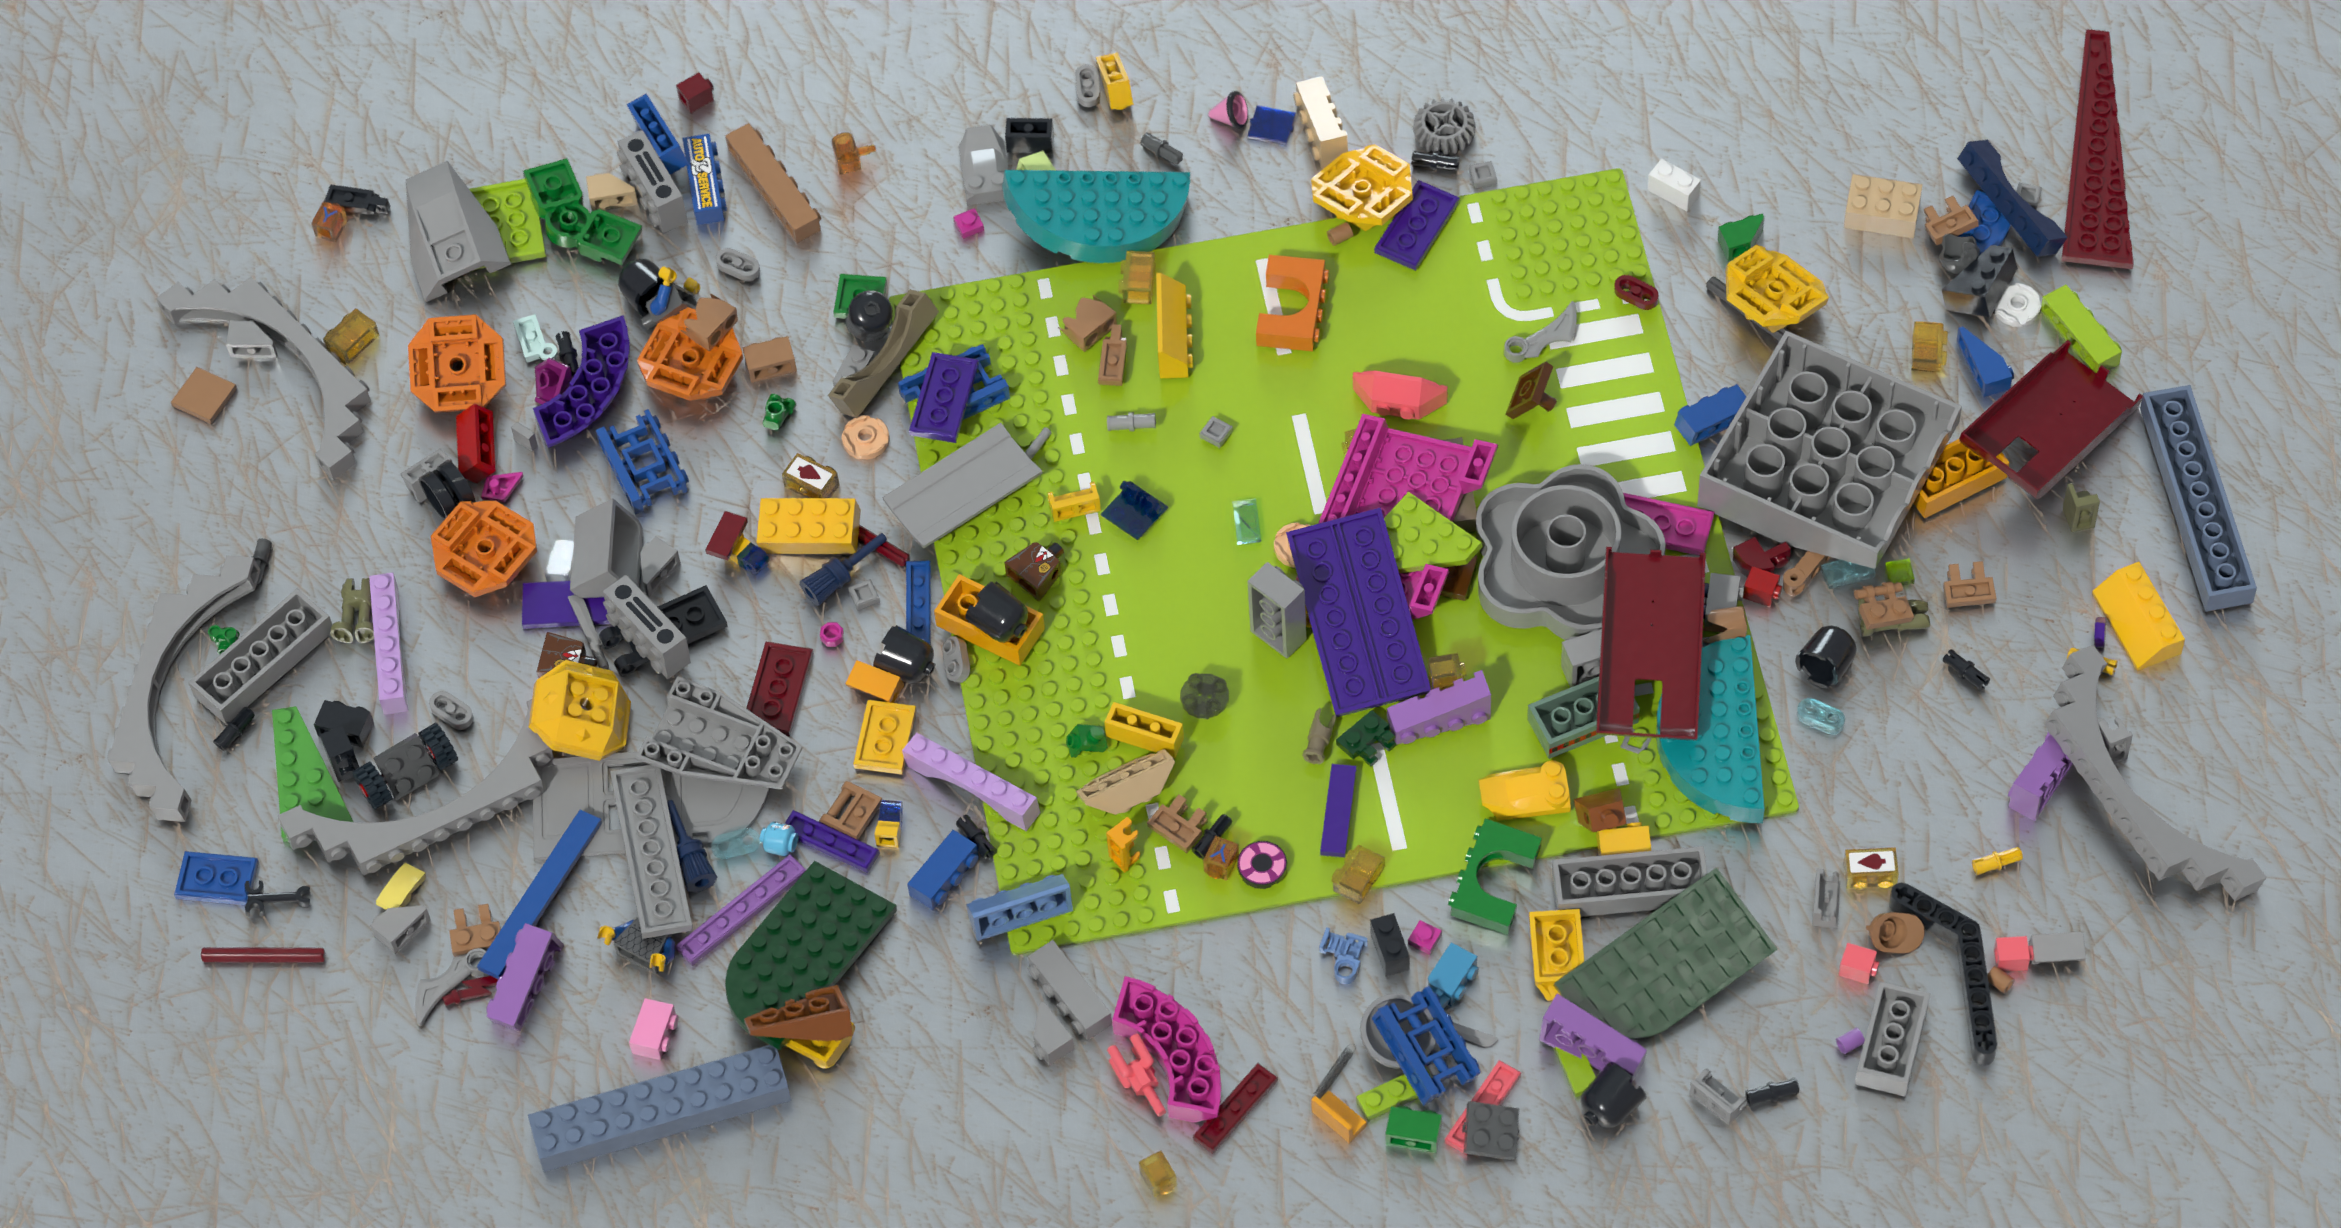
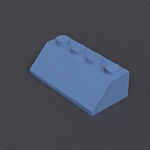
M1063 874L1057 876L1050 875L1041 881L1025 883L1019 888L1010 891L1003 890L994 896L977 898L971 903L966 904L968 917L977 941L1073 911L1070 886Z

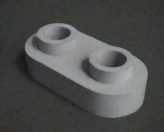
M1082 65L1075 71L1077 100L1084 107H1092L1100 101L1098 71L1092 65Z
M732 248L722 249L716 255L717 267L722 272L744 281H752L760 274L759 262L749 255Z
M952 636L944 642L942 647L946 674L950 681L963 683L970 673L967 646L963 639Z
M439 691L431 696L429 705L435 716L459 730L466 729L472 724L474 717L471 708L446 691ZM441 705H447L445 708H439Z

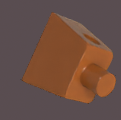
M1620 788L1574 799L1578 823L1591 832L1627 824Z

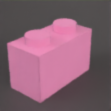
M644 999L629 1041L632 1054L657 1060L662 1059L664 1052H668L671 1038L669 1036L671 1031L675 1030L678 1024L679 1017L676 1015L674 1005Z

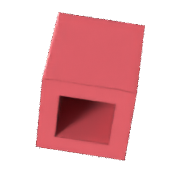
M2027 936L1996 938L1994 946L1996 966L2004 972L2028 970L2029 961H2033L2032 945L2028 946Z
M1847 943L1840 963L1839 976L1868 984L1871 976L1876 977L1880 962L1876 961L1877 951Z

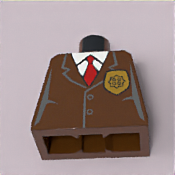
M1034 542L1004 562L1006 575L1040 601L1061 575V563L1058 558L1064 554V550L1056 542L1047 549L1038 542Z
M551 632L546 633L536 671L538 679L565 660L597 667V657L586 656L583 642Z

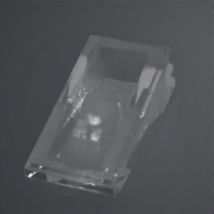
M555 541L545 571L547 582L571 581L574 541Z

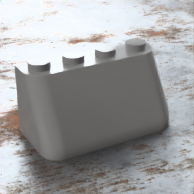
M613 498L575 518L570 590L580 598L604 597L603 590L625 575L639 588L643 529L639 520Z

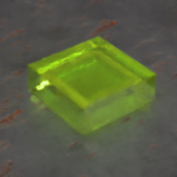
M1910 559L1885 562L1888 581L1893 583L1901 582L1902 585L1914 584L1915 578Z

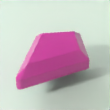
M523 472L488 476L481 498L483 500L505 503L523 478Z

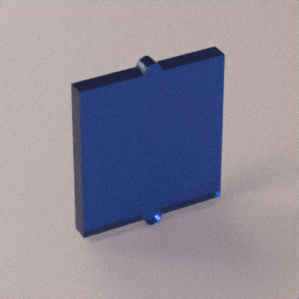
M1257 105L1253 119H1250L1251 125L1247 138L1287 146L1290 133L1294 131L1293 123L1296 113Z

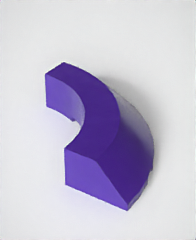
M623 315L579 330L582 342V361L580 368L577 369L569 383L570 386L563 394H558L548 402L533 408L538 428L548 448L564 442L588 427L605 411L618 393L627 371L630 348L628 329Z

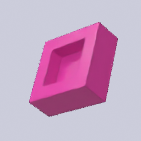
M975 208L953 216L954 223L963 239L984 231V225Z
M1419 920L1408 938V945L1430 955L1442 936V930Z

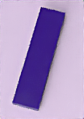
M1331 765L1320 855L1343 858L1346 856L1356 766Z
M795 810L791 812L784 823L794 827L795 833L798 834L799 842L866 873L869 872L880 854L879 849Z

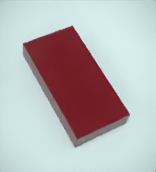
M725 511L705 549L706 554L729 561L748 523L747 518Z

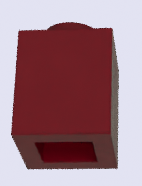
M700 72L676 85L678 98L690 114L714 101L712 94L714 87L708 78L704 79Z

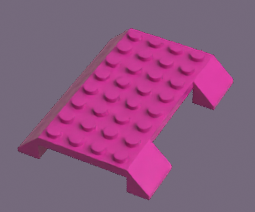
M1362 414L1319 523L1381 508L1385 518L1408 492L1453 522L1463 495L1483 487L1498 449V444L1475 439L1472 447L1390 429L1385 418ZM1425 564L1422 571L1399 574L1412 619L1415 620L1433 614L1449 574V569Z

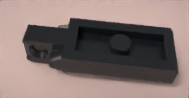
M332 184L329 186L323 203L327 209L362 214H374L375 212L388 214L391 207L388 198H381L373 190Z

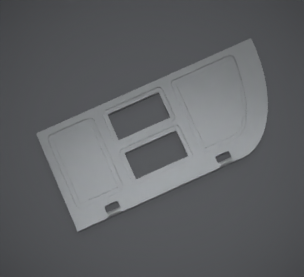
M638 751L613 753L601 761L580 756L556 758L550 760L544 766L535 767L541 778L544 790L543 793L533 799L535 861L547 860L579 810L602 820L601 826L581 856L625 853L621 829L610 830L609 806L616 805L614 791H609L608 767L648 764L636 759ZM666 770V786H664L667 801H674L688 836H691L693 839V836L707 835V839H699L703 845L726 844L743 835L756 821L770 792V788L685 777ZM672 824L675 844L677 846L679 839Z

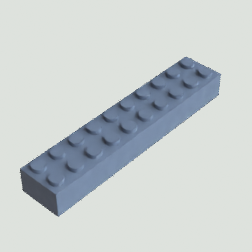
M2186 385L2143 393L2140 410L2205 611L2253 603L2257 586L2191 386Z
M768 1045L528 1114V1119L543 1172L792 1100L778 1050Z

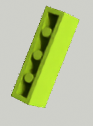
M2067 284L2042 297V313L2065 341L2068 340L2072 343L2070 347L2088 368L2097 373L2101 365L2111 370L2120 364L2122 354L2120 345L2110 338L2106 328L2096 321L2092 311L2081 303L2078 294L2072 291Z

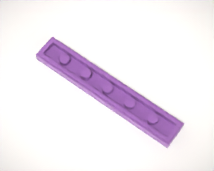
M789 854L675 946L676 950L693 966L792 887L806 869Z

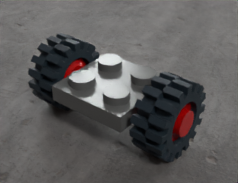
M435 722L418 733L419 736L414 733L375 756L373 759L381 775L370 761L352 772L356 783L372 808L376 810L391 801V793L396 800H399L439 776L434 764L437 765L438 769L443 770L458 761L453 745L438 723Z

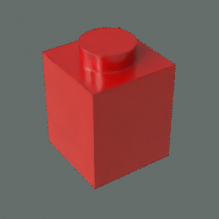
M1752 566L1744 585L1743 599L1771 608L1774 599L1778 600L1782 591V586L1779 585L1780 575Z

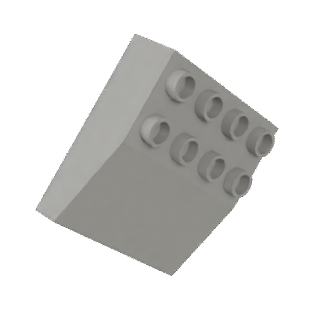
M1785 331L1701 472L1697 506L1713 511L1716 515L1780 543L1787 542L1791 547L1876 569L1958 426L1962 406Z

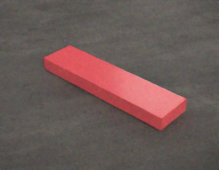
M1499 1060L1471 1101L1501 1106L1521 1077V1072ZM1465 1109L1446 1136L1445 1143L1467 1155L1464 1153L1465 1133L1462 1132L1463 1123L1466 1122Z

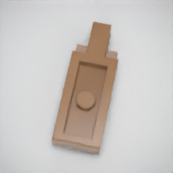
M1112 324L1111 337L1103 339L1098 383L1100 385L1122 386L1127 340L1122 338V325Z

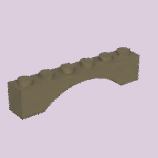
M912 289L906 293L896 306L891 332L879 354L862 370L850 376L842 377L828 394V397L842 414L858 418L939 313L926 293Z

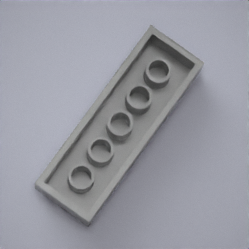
M295 589L188 682L194 697L223 723L231 722L243 707H248L330 635L332 627L330 616L299 589Z
M1703 846L1552 860V879L1556 909H1580V917L1657 910L1707 874Z

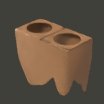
M710 294L711 298H699L696 306L697 320L686 319L684 323L687 327V332L680 330L708 351H711L738 321L736 307L713 294Z
M1093 295L1094 300L1081 298L1076 307V319L1065 317L1063 319L1065 329L1058 327L1084 352L1111 331L1112 324L1117 325L1116 312L1095 295Z
M1743 606L1712 610L1708 614V621L1713 624L1704 627L1703 630L1722 633L1706 638L1703 642L1711 644L1720 640L1746 637L1747 622Z

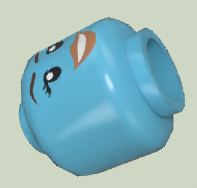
M773 821L767 828L762 829L760 842L763 843V848L766 852L786 857L790 852L793 853L798 843V834L795 833L793 826Z

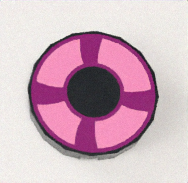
M1257 841L1250 843L1242 849L1238 856L1237 870L1247 885L1257 889H1267L1271 885L1278 884L1283 880L1287 873V858L1284 851L1278 845L1269 841Z

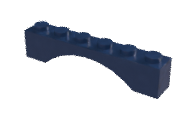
M1988 139L1968 142L1958 156V161L2037 257L2057 254L2068 238L2054 220L2034 209L2014 190L2003 172L2001 155Z

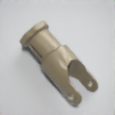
M1321 708L1315 712L1308 734L1309 743L1302 755L1304 760L1312 764L1324 762L1325 756L1323 753L1325 747L1330 742L1336 715H1333L1328 728L1323 726L1319 720Z

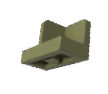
M2073 483L2067 484L2063 503V511L2071 533L2095 528L2100 504L2098 495H2090L2088 491L2076 492Z

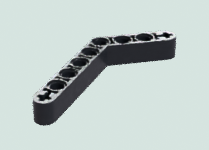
M1895 884L1890 893V909L1896 913H1907L1918 917L1922 921L1925 930L1956 946L1972 1058L1979 1065H1989L1995 1059L1997 1038L1979 924L1909 884ZM1919 909H1926L1929 912L1923 913ZM1941 921H1948L1951 924L1945 925ZM1963 933H1970L1973 936L1966 937L1963 935ZM1966 956H1974L1976 959L1970 960ZM1976 978L1980 982L1975 983L1970 981L1969 979ZM1979 1001L1983 1003V1005H1975L1973 1002ZM1983 1024L1987 1028L1981 1029L1978 1028L1976 1025ZM1982 1042H1985V1051L1981 1047Z

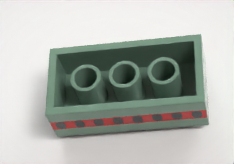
M1599 676L1528 705L1527 720L1549 759L1607 736L1596 734ZM1635 699L1633 725L1639 723L1640 707Z

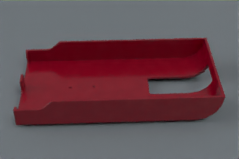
M2068 340L2055 352H2050L1970 424L1959 437V441L1986 462H1991L2007 474L2011 481L2036 500L2043 497L2139 407L2143 395L2140 393L2136 400L2133 401L2107 382L2106 378L2110 371L2101 365L2097 373H2095L2069 354L2068 350L2072 343ZM2017 437H2020L2035 448L2038 453L2018 472H2015L1999 460L1997 456Z
M1606 547L1596 734L1697 741L1706 553H1700V557L1661 555L1662 550L1651 549L1650 554L1612 552V547ZM1637 679L1662 681L1660 734L1633 733L1635 680Z

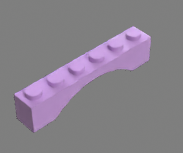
M394 573L369 576L379 701L384 715L408 712L407 689L400 644V604L397 582Z
M918 733L912 737L902 750L907 767L925 777L943 779L964 788L987 803L1006 821L1025 831L1028 830L1040 814L1037 797Z

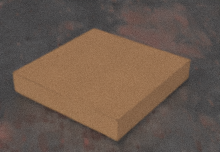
M196 367L172 399L171 404L172 407L212 424L237 390V386L230 381Z

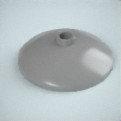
M1389 994L1376 999L1366 1009L1360 1024V1035L1365 1049L1376 1061L1388 1067L1401 1069L1374 1024L1372 1017L1379 1008L1386 1005L1389 1007L1392 1003H1395L1400 1013L1415 1006L1411 1001V996ZM1427 1008L1424 1012L1417 1015L1422 1025L1434 1020ZM1408 1019L1399 1023L1405 1035L1413 1030ZM1430 1031L1415 1038L1426 1057L1430 1054L1435 1044V1039Z

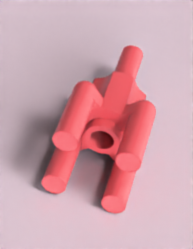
M1134 1034L1130 1037L1134 1046L1131 1050L1137 1060L1130 1062L1128 1065L1117 1046H1110L1107 1049L1111 1056L1109 1063L1123 1087H1132L1137 1096L1145 1095L1158 1117L1164 1115L1166 1110L1154 1091V1088L1159 1084L1154 1076L1155 1070L1152 1066L1154 1060L1140 1035Z

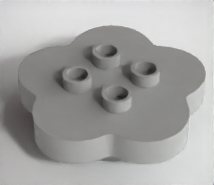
M1578 464L1563 467L1549 475L1542 483L1536 485L1513 483L1501 486L1491 491L1482 500L1477 510L1476 539L1482 543L1483 547L1480 552L1484 556L1478 572L1479 601L1484 611L1492 619L1513 628L1545 626L1564 640L1572 636L1579 637L1588 634L1594 629H1601L1606 547H1612V552L1650 554L1651 549L1662 550L1661 555H1665V539L1659 526L1644 513L1629 508L1625 503L1622 489L1613 476L1591 465Z

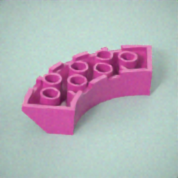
M1125 976L1112 1019L1113 1033L1128 1039L1134 1034H1139L1148 1051L1161 1065L1170 1087L1167 1103L1168 1117L1192 1123L1218 1117L1221 1101L1220 1068L1210 1038L1199 1025L1196 1017L1187 1008L1185 1009L1176 1002L1173 996L1170 994L1166 995L1157 990L1154 985Z

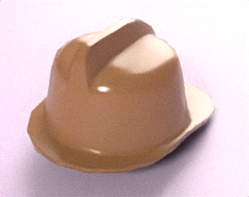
M1882 913L1874 917L1870 925H1866L1873 945L1882 952L1910 953L1919 947L1924 938L1922 921L1918 917L1907 913Z

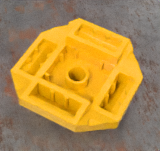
M1375 144L1365 146V149L1342 153L1311 179L1314 203L1334 213L1337 219H1344L1364 231L1369 230L1375 225L1382 226L1413 200L1410 164Z
M1757 244L1730 261L1725 270L1726 300L1745 313L1746 320H1754L1772 333L1790 324L1800 323L1825 306L1829 299L1823 281L1787 255L1766 250L1765 247Z
M565 660L536 680L533 688L528 727L535 734L537 733L542 741L554 751L601 761L613 753L623 750L626 746L631 701L613 671Z

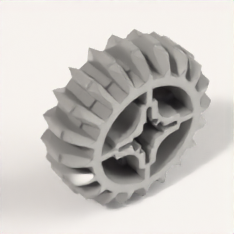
M1442 97L1440 102L1433 99L1431 105L1425 102L1424 109L1419 108L1417 115L1414 117L1413 132L1416 141H1419L1421 148L1426 147L1428 153L1434 150L1439 153L1444 152L1445 155L1448 152L1456 155L1457 149L1464 151L1465 145H1470L1471 139L1475 136L1476 122L1473 112H1469L1468 106L1462 107L1461 101L1454 103L1453 98L1450 101H1445ZM1455 121L1459 122V123L1461 124L1462 128L1459 127V126H1458V123H1456ZM1427 126L1431 127V130L1434 132L1429 131Z

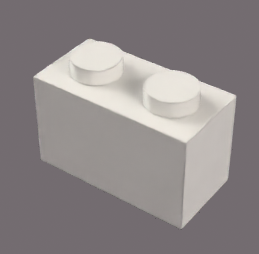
M1662 158L1649 173L1648 191L1688 212L1700 196L1701 179Z

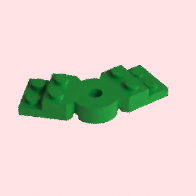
M567 158L523 170V176L531 192L533 205L538 216L545 219L547 237L554 244L566 248L577 247L581 255L599 262L605 258L623 265L642 232V225L601 209L591 211L590 214L588 209L583 206V193Z

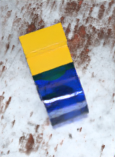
M742 533L730 559L743 569L756 575L770 562V559L764 550L751 543Z
M881 801L878 824L874 834L876 846L899 848L903 823L902 801ZM884 838H894V839H893V840H885Z

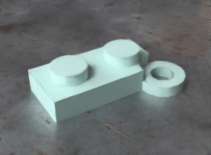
M536 314L513 321L526 363L540 358L545 361L549 357L552 359L557 357V347L552 343H545ZM546 350H552L551 354H544Z

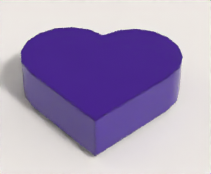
M2097 617L2095 620L2094 646L2096 648H2105L2106 617Z

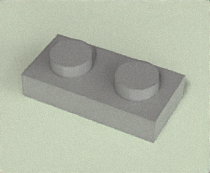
M853 344L833 379V386L842 377L850 376L866 367L875 358L874 351Z

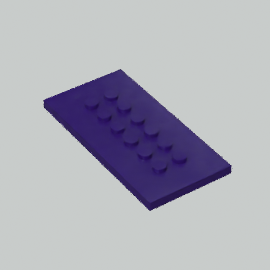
M1381 508L1286 532L1298 580L1305 590V605L1336 717L1428 694L1431 690Z

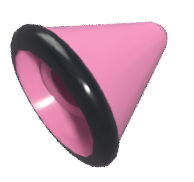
M1232 91L1224 100L1211 109L1208 115L1214 120L1241 130L1248 121V108L1243 95L1239 91Z

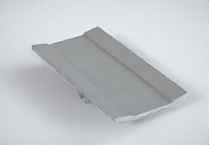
M999 423L882 498L917 543L926 548L1043 474V472L1014 441L1002 423Z

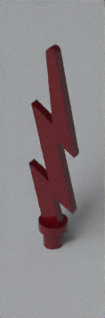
M486 976L462 981V984L469 988L450 991L451 994L442 997L445 1006L453 1003L457 1005L463 1000L492 995V992L485 988L495 986L498 979Z

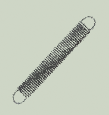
M1349 1048L1344 1049L1346 1051L1342 1054V1060H1339V1064H1335L1336 1066L1333 1067V1070L1330 1069L1324 1078L1326 1080H1323L1314 1092L1316 1095L1326 1093L1354 1054V1052L1348 1053L1349 1051L1347 1050Z

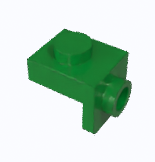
M1077 724L1066 737V745L1069 748L1071 757L1076 758L1081 751L1104 752L1108 748L1103 726Z

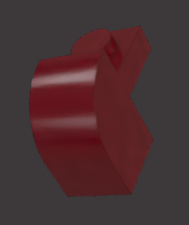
M1753 537L1734 546L1733 561L1746 577H1748L1752 566L1774 573L1775 568H1782L1790 561L1791 548L1787 542H1784L1764 551L1757 539Z

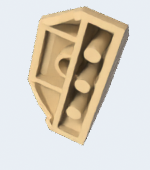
M1165 749L1158 751L1157 754H1149L1137 758L1091 780L1083 788L1076 791L1077 796L1088 806L1115 815L1125 813L1131 807L1141 802H1148L1154 796L1161 793L1175 763L1174 758Z

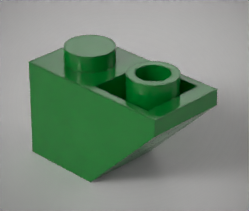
M1763 213L1750 215L1745 219L1727 222L1719 226L1718 242L1727 261H1732L1756 245L1763 232Z

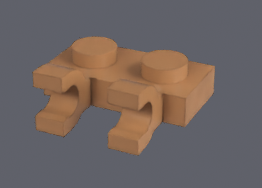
M1953 195L1945 199L1948 205L1946 208L1948 214L1939 217L1932 205L1924 208V212L1927 215L1925 218L1927 222L1925 228L1936 246L1942 243L1945 234L1958 236L1979 226L1978 220L1969 206L1960 207Z
M1983 561L1973 562V569H1971L1973 579L1965 580L1960 578L1959 564L1948 565V581L1943 583L1947 608L1996 603L1993 577H1985Z
M1178 794L1169 808L1162 804L1149 819L1147 825L1175 846L1188 853L1202 836L1200 829L1208 822V819L1205 818L1206 812L1199 807L1188 821L1182 818L1180 815L1188 809V805H1186L1187 799Z
M488 904L478 905L481 924L467 927L464 909L453 910L457 929L449 930L454 957L466 955L472 949L477 948L487 951L498 935L501 926L499 921L492 922L491 910H489Z

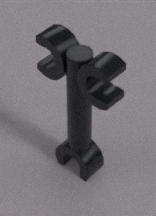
M259 880V887L255 890L250 888L249 881L245 882V893L248 895V902L245 905L247 917H250V910L252 908H258L260 916H263V903L297 902L301 907L310 906V899L301 898L304 894H310V887L308 886L299 887L296 892L263 893L264 884L262 880Z

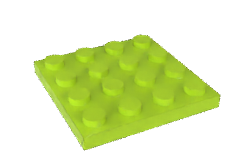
M525 178L469 189L498 227L511 263L546 257L540 217L531 200V192ZM481 266V267H479V268H477V269H483V268H486V267H485V266Z

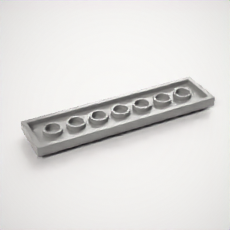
M646 765L610 771L642 939L692 931V923L660 768Z

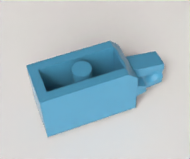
M1451 942L1428 976V986L1438 995L1443 1009L1447 1005L1452 1006L1456 999L1460 1000L1466 991L1465 985L1468 980L1472 981L1479 971L1477 956Z

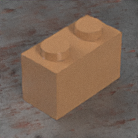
M788 336L776 337L770 341L752 343L749 346L742 347L751 383L797 372Z

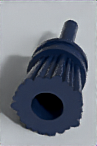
M880 533L847 559L845 557L842 560L835 557L830 558V561L822 564L821 569L800 580L799 585L807 598L815 606H820L837 588L841 589L845 583L851 581L850 572L853 570V566L886 542V536Z
M668 800L670 819L679 839L676 849L686 889L691 892H701L711 888L718 877L706 858L707 853L703 848V843L699 839H692L691 836H688L674 801Z

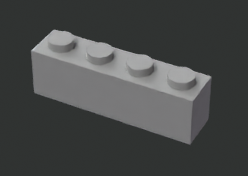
M1053 940L1028 956L1029 967L1027 968L1029 973L1035 980L1039 979L1041 981L1045 994L1057 1001L1058 1010L1064 1017L1068 1015L1072 1020L1071 1025L1078 1035L1083 1034L1088 1041L1112 1025L1111 1012Z

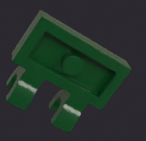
M1373 710L1336 739V745L1353 760L1359 755L1370 767L1378 761V758L1375 756L1377 750L1371 746L1376 740L1387 751H1391L1396 746V743L1393 741L1395 735L1389 731V724Z

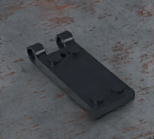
M707 585L657 606L686 637L687 644L728 627L727 621ZM617 625L615 627H607L599 634V638L605 648L615 647L624 638ZM626 641L631 653L621 655L614 661V666L621 676L631 674L638 666L650 661L647 657L643 658L636 650V645L632 641Z

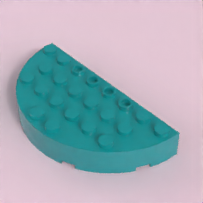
M1005 170L1002 190L1006 206L1016 218L1017 225L1031 239L1056 254L1059 251L1070 255L1071 259L1078 261L1114 263L1130 260L1132 256L1141 253L1143 255L1147 254L1164 243L1173 234L1186 208L1190 187V172Z
M1746 635V637L1720 640L1702 648L1697 741L1656 738L1663 767L1666 768L1671 776V781L1689 800L1712 814L1716 815V813L1728 816L1730 820L1746 823H1763L1764 798L1750 635ZM1662 694L1658 705L1656 734H1660Z

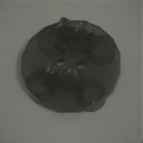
M1191 674L1180 692V701L1183 709L1188 714L1197 718L1209 719L1219 715L1225 710L1229 702V690L1226 681L1212 674Z

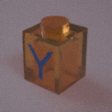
M323 201L311 224L315 236L337 242L348 219L344 207L337 203L331 204Z
M1215 836L1203 860L1204 872L1214 879L1228 880L1238 860V844Z

